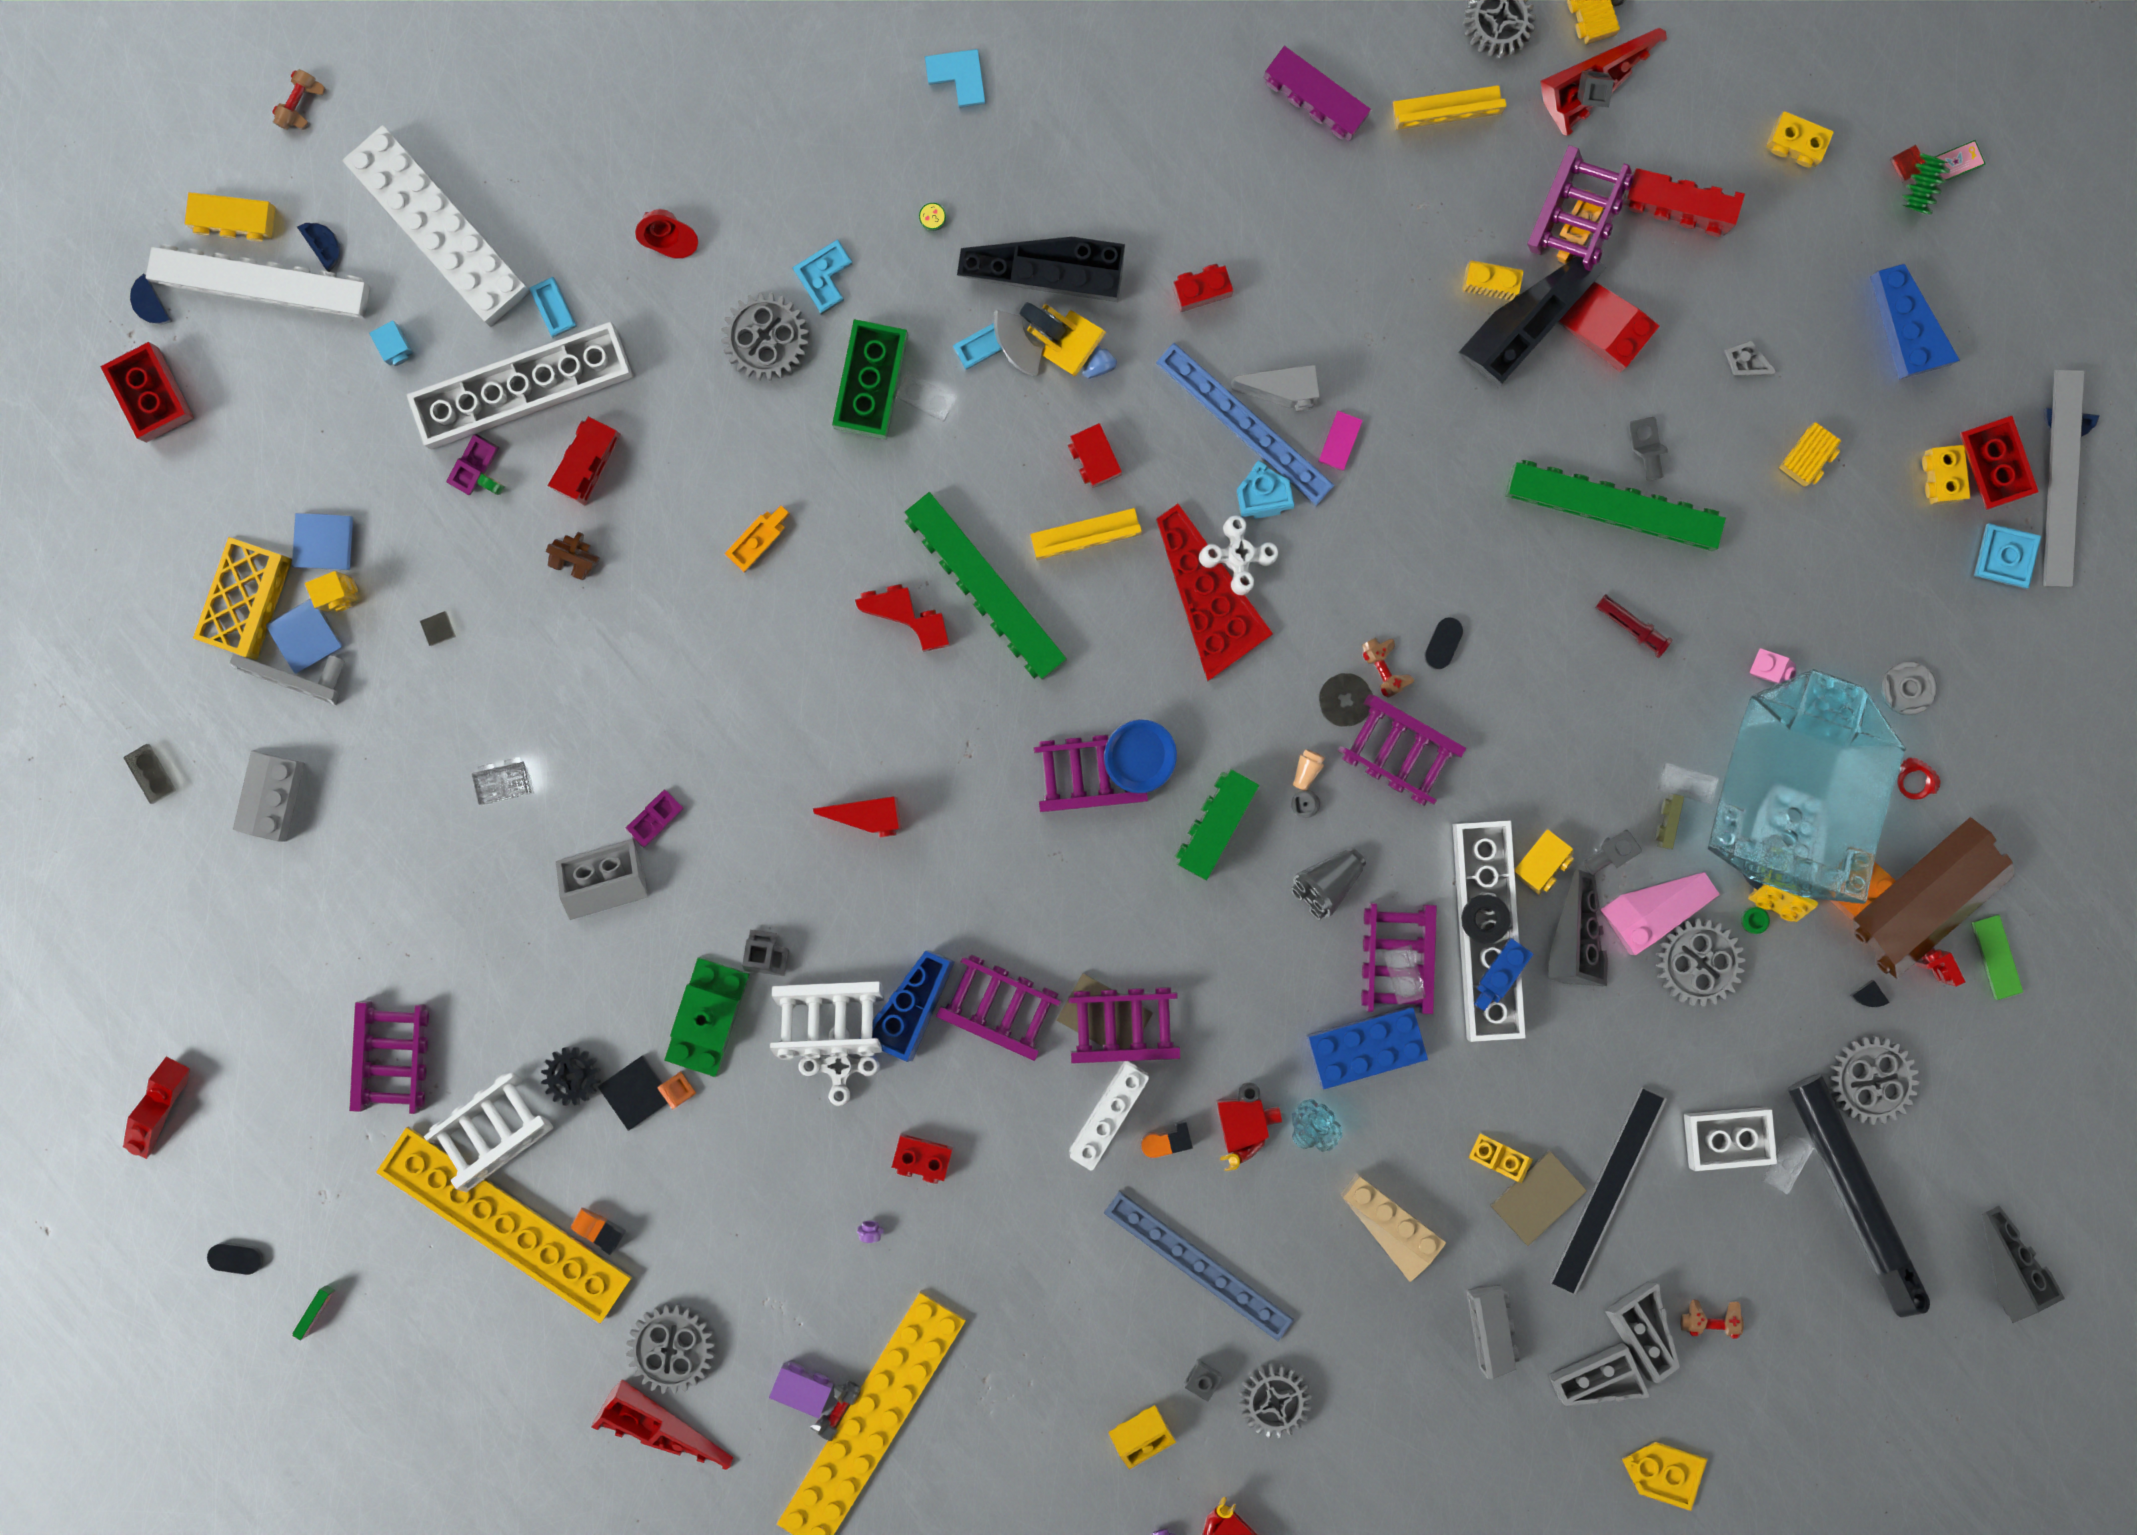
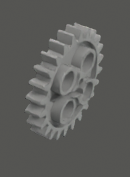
M760 292L758 300L754 301L752 296L748 295V304H744L739 300L738 303L741 309L738 311L731 308L730 310L734 317H725V321L730 326L721 329L723 333L728 334V337L721 339V342L730 346L723 351L725 354H733L729 359L731 364L739 362L736 368L738 372L747 368L746 376L748 378L755 372L758 381L761 380L763 374H766L768 380L772 381L773 373H776L781 379L783 369L790 374L792 373L791 363L800 365L796 358L797 355L806 356L801 346H809V343L802 339V337L809 335V331L801 329V327L806 325L807 322L805 319L797 320L802 314L801 311L795 310L792 312L793 302L791 301L784 305L785 299L783 296L775 301L773 293H770L766 300ZM761 312L770 314V319L765 324H759L756 321L758 314ZM781 318V322L771 330L776 319ZM781 329H789L791 331V336L788 340L780 341L777 339V334ZM762 332L764 334L769 332L771 339L769 341L764 339L761 342L762 339L759 335ZM744 333L753 334V340L748 345H742L739 342L741 335ZM759 345L755 354L750 356V351ZM764 350L774 351V357L771 361L763 362L760 359V355Z
M1695 919L1693 926L1689 921H1684V929L1677 926L1674 928L1675 935L1666 934L1669 942L1659 943L1665 949L1664 952L1656 953L1657 956L1663 958V962H1659L1655 966L1663 968V972L1657 975L1659 978L1667 979L1662 985L1663 988L1673 987L1669 995L1674 997L1680 993L1679 1001L1683 1003L1689 997V1005L1695 1006L1699 999L1700 1005L1706 1007L1707 999L1716 1005V996L1726 1000V990L1735 992L1731 984L1733 982L1741 983L1736 974L1745 972L1744 969L1738 967V963L1744 962L1745 959L1737 956L1743 948L1734 947L1738 938H1728L1731 932L1730 929L1720 932L1721 923H1716L1712 928L1711 920L1706 919L1702 926L1700 919ZM1698 936H1701L1705 941V945L1700 951L1695 950L1693 946V941ZM1682 946H1686L1695 957L1704 958L1703 964L1718 974L1719 978L1715 979L1705 968H1696L1698 962L1682 950ZM1718 954H1722L1725 958V964L1722 968L1717 969L1714 966V958ZM1683 956L1687 960V966L1683 971H1678L1675 963L1679 957ZM1701 974L1707 977V985L1703 989H1699L1696 986V979Z
M1876 1036L1872 1037L1871 1043L1867 1037H1862L1861 1045L1857 1041H1851L1853 1049L1850 1050L1847 1047H1843L1842 1050L1845 1056H1835L1840 1062L1839 1066L1831 1065L1830 1067L1837 1072L1836 1075L1829 1076L1830 1080L1836 1081V1085L1829 1089L1839 1093L1833 1098L1834 1101H1843L1839 1109L1842 1111L1850 1109L1848 1117L1854 1118L1858 1114V1121L1862 1123L1866 1121L1867 1117L1869 1124L1875 1125L1877 1118L1882 1124H1886L1887 1116L1892 1120H1897L1895 1112L1898 1111L1905 1114L1906 1111L1903 1105H1913L1911 1100L1908 1099L1909 1095L1916 1096L1918 1094L1911 1089L1912 1086L1920 1083L1912 1080V1076L1919 1073L1918 1070L1910 1069V1066L1915 1061L1913 1059L1905 1060L1909 1052L1907 1050L1898 1052L1900 1044L1893 1043L1890 1046V1039L1884 1038L1881 1044L1879 1037ZM1887 1057L1889 1067L1887 1070L1881 1071L1879 1062L1882 1058ZM1861 1063L1863 1072L1860 1076L1855 1077L1853 1075V1067L1855 1064ZM1895 1073L1897 1074V1077L1894 1079L1878 1080L1874 1082V1085L1864 1083L1851 1087L1853 1082L1869 1081L1874 1076L1883 1078ZM1889 1084H1893L1895 1093L1892 1097L1887 1098L1885 1089ZM1866 1089L1869 1093V1098L1865 1103L1861 1104L1858 1096L1862 1090Z
M666 1304L663 1313H661L658 1307H655L653 1309L654 1316L646 1312L643 1315L646 1322L637 1320L635 1323L640 1330L632 1329L630 1331V1334L635 1339L628 1340L626 1343L628 1346L633 1347V1350L626 1353V1356L634 1357L629 1367H638L634 1376H644L642 1385L651 1381L652 1391L659 1385L661 1386L662 1394L666 1392L668 1387H671L673 1394H676L678 1386H681L685 1392L688 1390V1382L693 1386L698 1384L696 1376L704 1379L706 1373L702 1368L710 1369L712 1366L706 1359H711L715 1356V1353L708 1351V1349L715 1346V1342L707 1341V1338L713 1332H704L703 1329L707 1325V1321L699 1324L697 1321L700 1314L698 1313L694 1317L689 1316L691 1309L689 1307L684 1313L680 1312V1305L678 1304L674 1311H671L669 1305ZM675 1325L677 1329L673 1341V1349L677 1351L672 1354L670 1372L666 1373L665 1367L669 1350L665 1349V1347L671 1341L672 1326ZM656 1327L663 1328L666 1332V1338L663 1340L656 1339L653 1335V1329ZM687 1331L692 1334L693 1342L691 1344L683 1343L680 1340L681 1332ZM656 1354L660 1356L662 1365L659 1367L652 1366L649 1362V1355ZM679 1358L685 1359L689 1364V1369L686 1371L679 1370L675 1365V1361Z

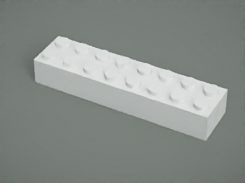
M383 125L342 160L490 327L530 293V290Z
M608 322L409 393L406 396L423 444L432 450L633 378L616 327L612 322Z
M1511 821L1453 824L1467 1040L1475 1042L1525 1038L1521 973L1503 999L1501 998L1498 1003L1492 1000L1485 1011L1474 1005V1002L1481 994L1477 989L1480 984L1479 981L1507 941L1512 938L1519 943ZM1488 894L1498 897L1507 905L1510 911L1511 923L1508 932L1503 938L1494 943L1484 944L1474 941L1466 934L1462 927L1461 915L1463 908L1469 900L1478 895ZM1481 909L1476 915V923L1481 929L1488 930L1495 925L1496 915L1491 909Z

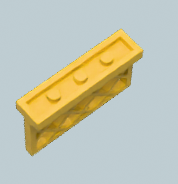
M228 537L193 639L246 658L258 660L268 631L266 624L272 620L292 559ZM235 545L242 547L246 556L234 563L231 557ZM262 554L269 556L266 567L258 571L253 559ZM248 562L253 574L242 580L237 568ZM232 571L237 583L225 588L222 582L224 574ZM256 579L259 586L258 591L249 597L244 585ZM240 588L244 600L233 605L228 593ZM223 596L228 608L216 614L213 605L216 599ZM247 604L250 611L249 616L246 620L240 622L235 610ZM230 613L235 625L224 631L219 618ZM214 622L219 634L211 638L204 637L206 625ZM238 630L241 636L237 648L230 645L226 636Z

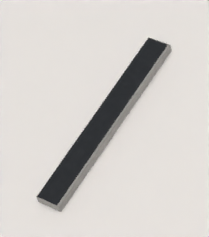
M1643 1087L1640 1088L1551 1278L1550 1283L1571 1294H1577L1667 1101L1666 1098Z

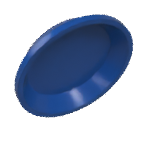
M1145 719L1132 720L1118 727L1108 739L1104 751V764L1109 777L1120 788L1132 793H1147L1162 786L1173 773L1177 760L1176 745L1170 733L1160 724Z

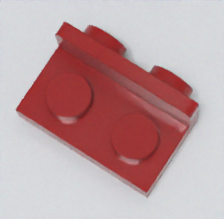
M1932 948L1915 963L1918 967L1931 969L1938 982L1942 981V983L1954 987L1966 982L1951 952Z

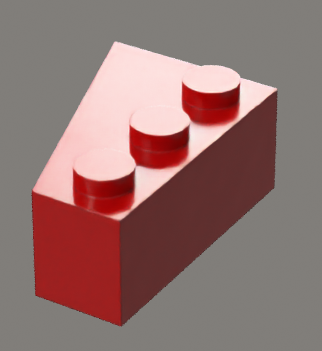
M589 416L586 421L582 420L576 430V438L568 446L563 460L547 485L554 491L584 506L621 435L617 430Z

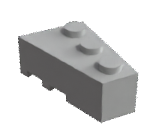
M1648 1281L1606 1309L1605 1313L1625 1345L1629 1348L1631 1355L1646 1379L1659 1383L1677 1371L1680 1366L1672 1334L1669 1333L1666 1310L1663 1308L1659 1294L1661 1292L1659 1283Z
M1623 1343L1548 1375L1559 1401L1564 1406L1650 1398L1629 1348Z

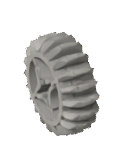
M1469 0L1468 5L1470 8L1464 10V15L1469 18L1464 19L1463 25L1470 28L1465 31V35H1474L1470 41L1471 45L1479 42L1481 45L1478 51L1482 52L1486 47L1489 49L1488 56H1492L1494 51L1498 50L1499 57H1503L1505 49L1510 55H1513L1515 47L1519 50L1523 49V41L1529 42L1531 39L1529 33L1535 30L1532 22L1536 20V15L1530 14L1534 9V5H1525L1528 0ZM1500 1L1497 9L1480 10L1490 2ZM1508 5H1511L1516 10L1520 20L1509 12ZM1502 10L1501 17L1503 18V23L1497 31L1498 23H1496V18ZM1479 20L1490 28V36L1483 31ZM1513 29L1519 31L1508 39H1499L1503 31L1512 32Z
M1269 1364V1372L1265 1373L1263 1367L1260 1366L1258 1367L1259 1377L1253 1372L1249 1374L1253 1381L1252 1384L1248 1381L1243 1382V1386L1248 1391L1239 1392L1241 1398L1247 1399L1239 1402L1240 1408L1247 1409L1241 1415L1243 1419L1252 1417L1247 1423L1249 1428L1258 1424L1256 1427L1257 1434H1261L1264 1428H1266L1267 1438H1271L1273 1431H1276L1278 1438H1282L1281 1430L1286 1429L1287 1434L1290 1436L1293 1434L1290 1428L1292 1425L1298 1430L1302 1428L1299 1421H1297L1298 1419L1308 1420V1416L1302 1411H1311L1312 1409L1311 1405L1304 1403L1312 1400L1311 1394L1304 1393L1309 1389L1308 1383L1299 1385L1303 1380V1376L1299 1374L1293 1378L1295 1374L1294 1368H1290L1285 1374V1366L1283 1364L1279 1365L1278 1372H1275L1273 1364ZM1271 1381H1284L1293 1388L1290 1390L1287 1388L1277 1390ZM1261 1385H1264L1266 1390L1265 1397L1259 1401V1404L1253 1406L1256 1391ZM1269 1390H1272L1274 1396L1276 1395L1278 1399L1282 1398V1400H1279L1281 1412L1278 1411L1277 1406L1273 1403L1268 1404V1402H1272ZM1297 1396L1296 1408L1287 1417L1285 1406L1292 1401L1293 1397ZM1261 1412L1263 1414L1273 1412L1280 1421H1268L1261 1418L1258 1414Z

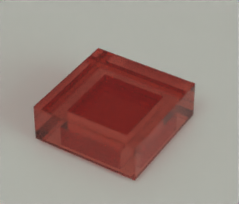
M1916 145L1890 159L1902 183L1910 179L1911 174H1920L1915 164L1925 163L1919 157L1920 151Z

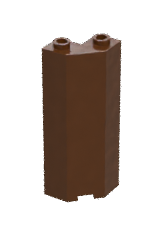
M1968 818L1852 919L1855 937L1861 943H1868L1875 949L1876 965L1883 973H1890L1898 979L2014 877L2012 860L2007 854L2001 855L1994 846V843L1997 841L1996 838L1973 818Z

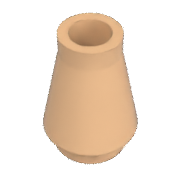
M1305 749L1304 753L1299 756L1295 780L1292 785L1307 791L1310 784L1324 767L1323 761L1325 757Z

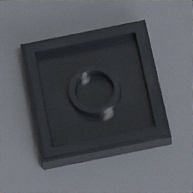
M643 1055L598 1086L628 1131L668 1104L657 1088L663 1084Z

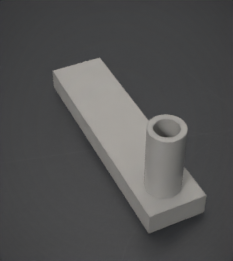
M233 654L229 664L236 670L336 705L340 695L334 690V687L345 661L330 655L318 684Z

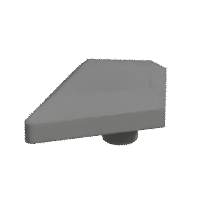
M1752 341L1725 350L1734 376L1773 375L1776 373Z

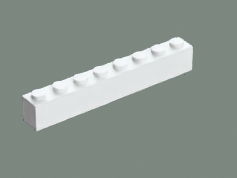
M161 244V248L151 247L146 279L154 284L365 319L370 287L360 277L347 275L346 279L336 278L337 274L327 271H320V275L311 274L309 269L294 266L293 270L283 269L284 265L267 262V266L258 265L256 260L241 258L240 261L230 260V256L220 253H214V257L204 256L203 251L196 249H187V253L177 251V247Z

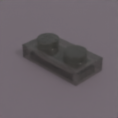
M145 744L123 757L150 804H154L176 791L150 744Z

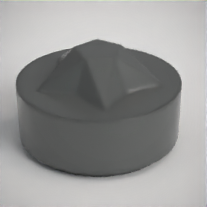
M1300 791L1292 799V810L1299 817H1312L1320 808V800L1312 791Z

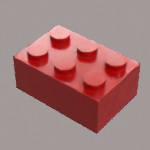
M147 342L100 366L137 439L147 443L194 419L160 349L156 345Z

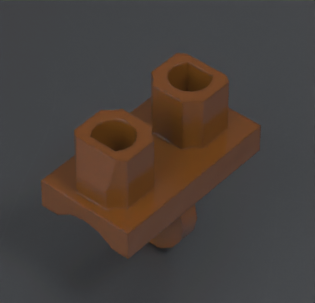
M577 532L574 538L565 535L563 541L555 539L552 544H548L546 552L549 553L548 567L562 570L566 561L574 564L571 575L580 580L587 578L590 571L598 565L600 557L589 553L591 545L583 542L584 534L581 532Z

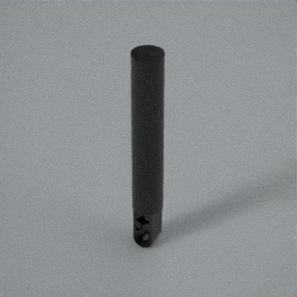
M1822 1074L1810 1076L1793 1084L1787 1090L1893 1310L1899 1317L1927 1313L1930 1308L1929 1297Z

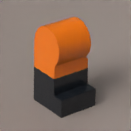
M1186 1120L1175 1122L1177 1130L1162 1134L1155 1132L1145 1134L1141 1140L1143 1153L1150 1158H1157L1193 1149Z
M586 1208L580 1209L570 1226L577 1234L601 1247V1250L609 1255L615 1251L626 1232L625 1229Z

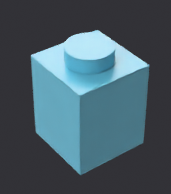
M393 320L369 333L381 357L388 365L394 364V366L403 364L409 359L408 356L413 354L400 326Z

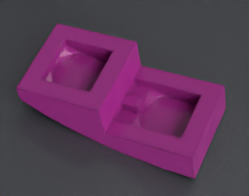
M473 434L462 457L457 459L446 482L465 494L471 495L478 485L477 480L481 473L485 474L500 447L478 434Z
M664 789L625 827V830L645 848L683 810V807Z

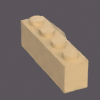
M1357 1173L1340 1194L1409 1282L1414 1280L1432 1263L1446 1244L1441 1237Z

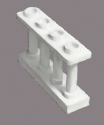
M880 982L772 986V998L777 1006L782 1007L781 1042L770 1043V1050L774 1056L779 1059L789 1060L793 1059L794 1056L816 1059L821 1057V1055L842 1058L848 1054H858L868 1057L873 1056L874 1053L882 1052L879 1040L876 1038L872 1039L873 1004L877 1001H884V990ZM860 1002L862 1004L861 1039L845 1040L846 1006L849 1003ZM833 1003L836 1005L834 1040L818 1041L820 1006ZM796 1005L809 1006L807 1041L792 1042L793 1008Z
M1123 1061L1069 1149L1072 1160L1090 1171L1094 1170L1148 1082V1072L1130 1061Z
M512 1072L501 1075L496 1079L493 1086L476 1093L473 1097L474 1100L467 1105L456 1108L451 1113V1117L444 1122L441 1121L434 1124L430 1128V1132L424 1136L427 1142L432 1144L441 1143L458 1172L457 1176L451 1179V1182L457 1190L465 1193L553 1129L548 1119L540 1115L533 1116L515 1089L523 1081L520 1076ZM505 1094L524 1122L523 1127L515 1133H511L493 1105L495 1101ZM483 1110L502 1138L501 1143L494 1149H489L471 1120ZM461 1126L480 1154L479 1160L472 1165L466 1164L449 1136Z

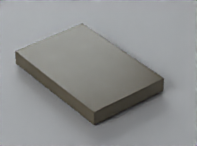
M1082 973L1069 997L1074 996V991H1090V996L1101 995V990L1112 989ZM1068 999L1056 1020L1078 1032L1077 1003H1069ZM1115 1001L1117 1044H1119L1120 1049L1130 1048V1044L1133 1043L1131 1001ZM1104 1002L1088 1003L1089 1039L1103 1046L1106 1044ZM1142 1006L1144 1031L1153 1012Z
M1548 1150L1528 1169L1522 1183L1515 1181L1490 1206L1519 1238L1529 1246L1587 1190Z

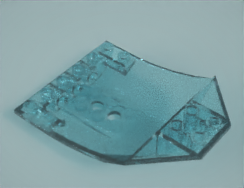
M1812 669L1751 696L1725 775L1708 850L1748 878L1801 897L1860 904L1866 902L1883 822L1906 748L1865 687ZM1790 809L1796 810L1800 814L1801 820L1798 822L1790 820L1787 811ZM1782 835H1789L1793 839L1794 844H1787L1783 840Z

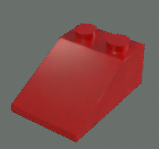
M1595 281L1558 321L1560 325L1620 373L1627 368L1660 327L1640 309Z
M895 796L813 808V812L816 815L871 833H878L879 837L895 836L896 830L902 829L898 799Z

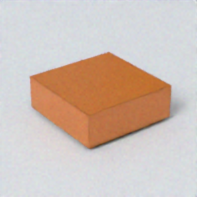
M681 1071L657 1087L672 1110L696 1094Z

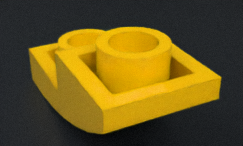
M1479 1134L1469 1155L1470 1159L1519 1183L1523 1182L1533 1161L1532 1158L1483 1134Z

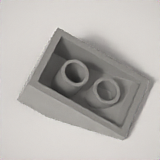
M1315 365L1234 376L1231 383L1232 390L1286 408H1295L1297 412L1311 410V406L1315 405L1320 397Z

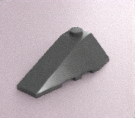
M1581 870L1574 871L1550 949L1548 972L1549 979L1564 984L1607 986L1608 958L1607 951H1602L1599 935H1603L1604 932L1603 925L1599 926L1596 916L1600 906L1595 875L1593 876Z
M1998 1206L1983 1213L1982 1218L1999 1297L2004 1311L2010 1317L2012 1323L2039 1313L2064 1300L2065 1297L2052 1273L2047 1267L2041 1268L2034 1259L2036 1252L2031 1246L2028 1248L2024 1246L2019 1239V1230L2002 1208Z

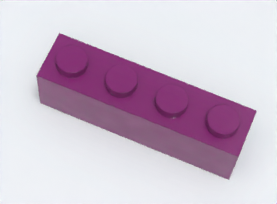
M1285 45L1265 71V83L1276 92L1281 90L1288 96L1287 99L1290 103L1298 108L1304 107L1310 112L1309 116L1320 124L1322 122L1326 123L1331 127L1330 131L1340 139L1345 137L1350 141L1371 111L1368 106Z

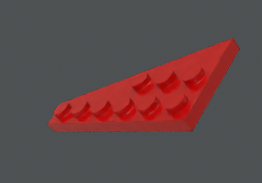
M1177 503L1159 516L1156 522L1208 682L1273 635V633L1245 595H1237L1233 592L1231 588L1233 578L1222 563L1212 568L1202 566L1199 561V554L1208 544Z

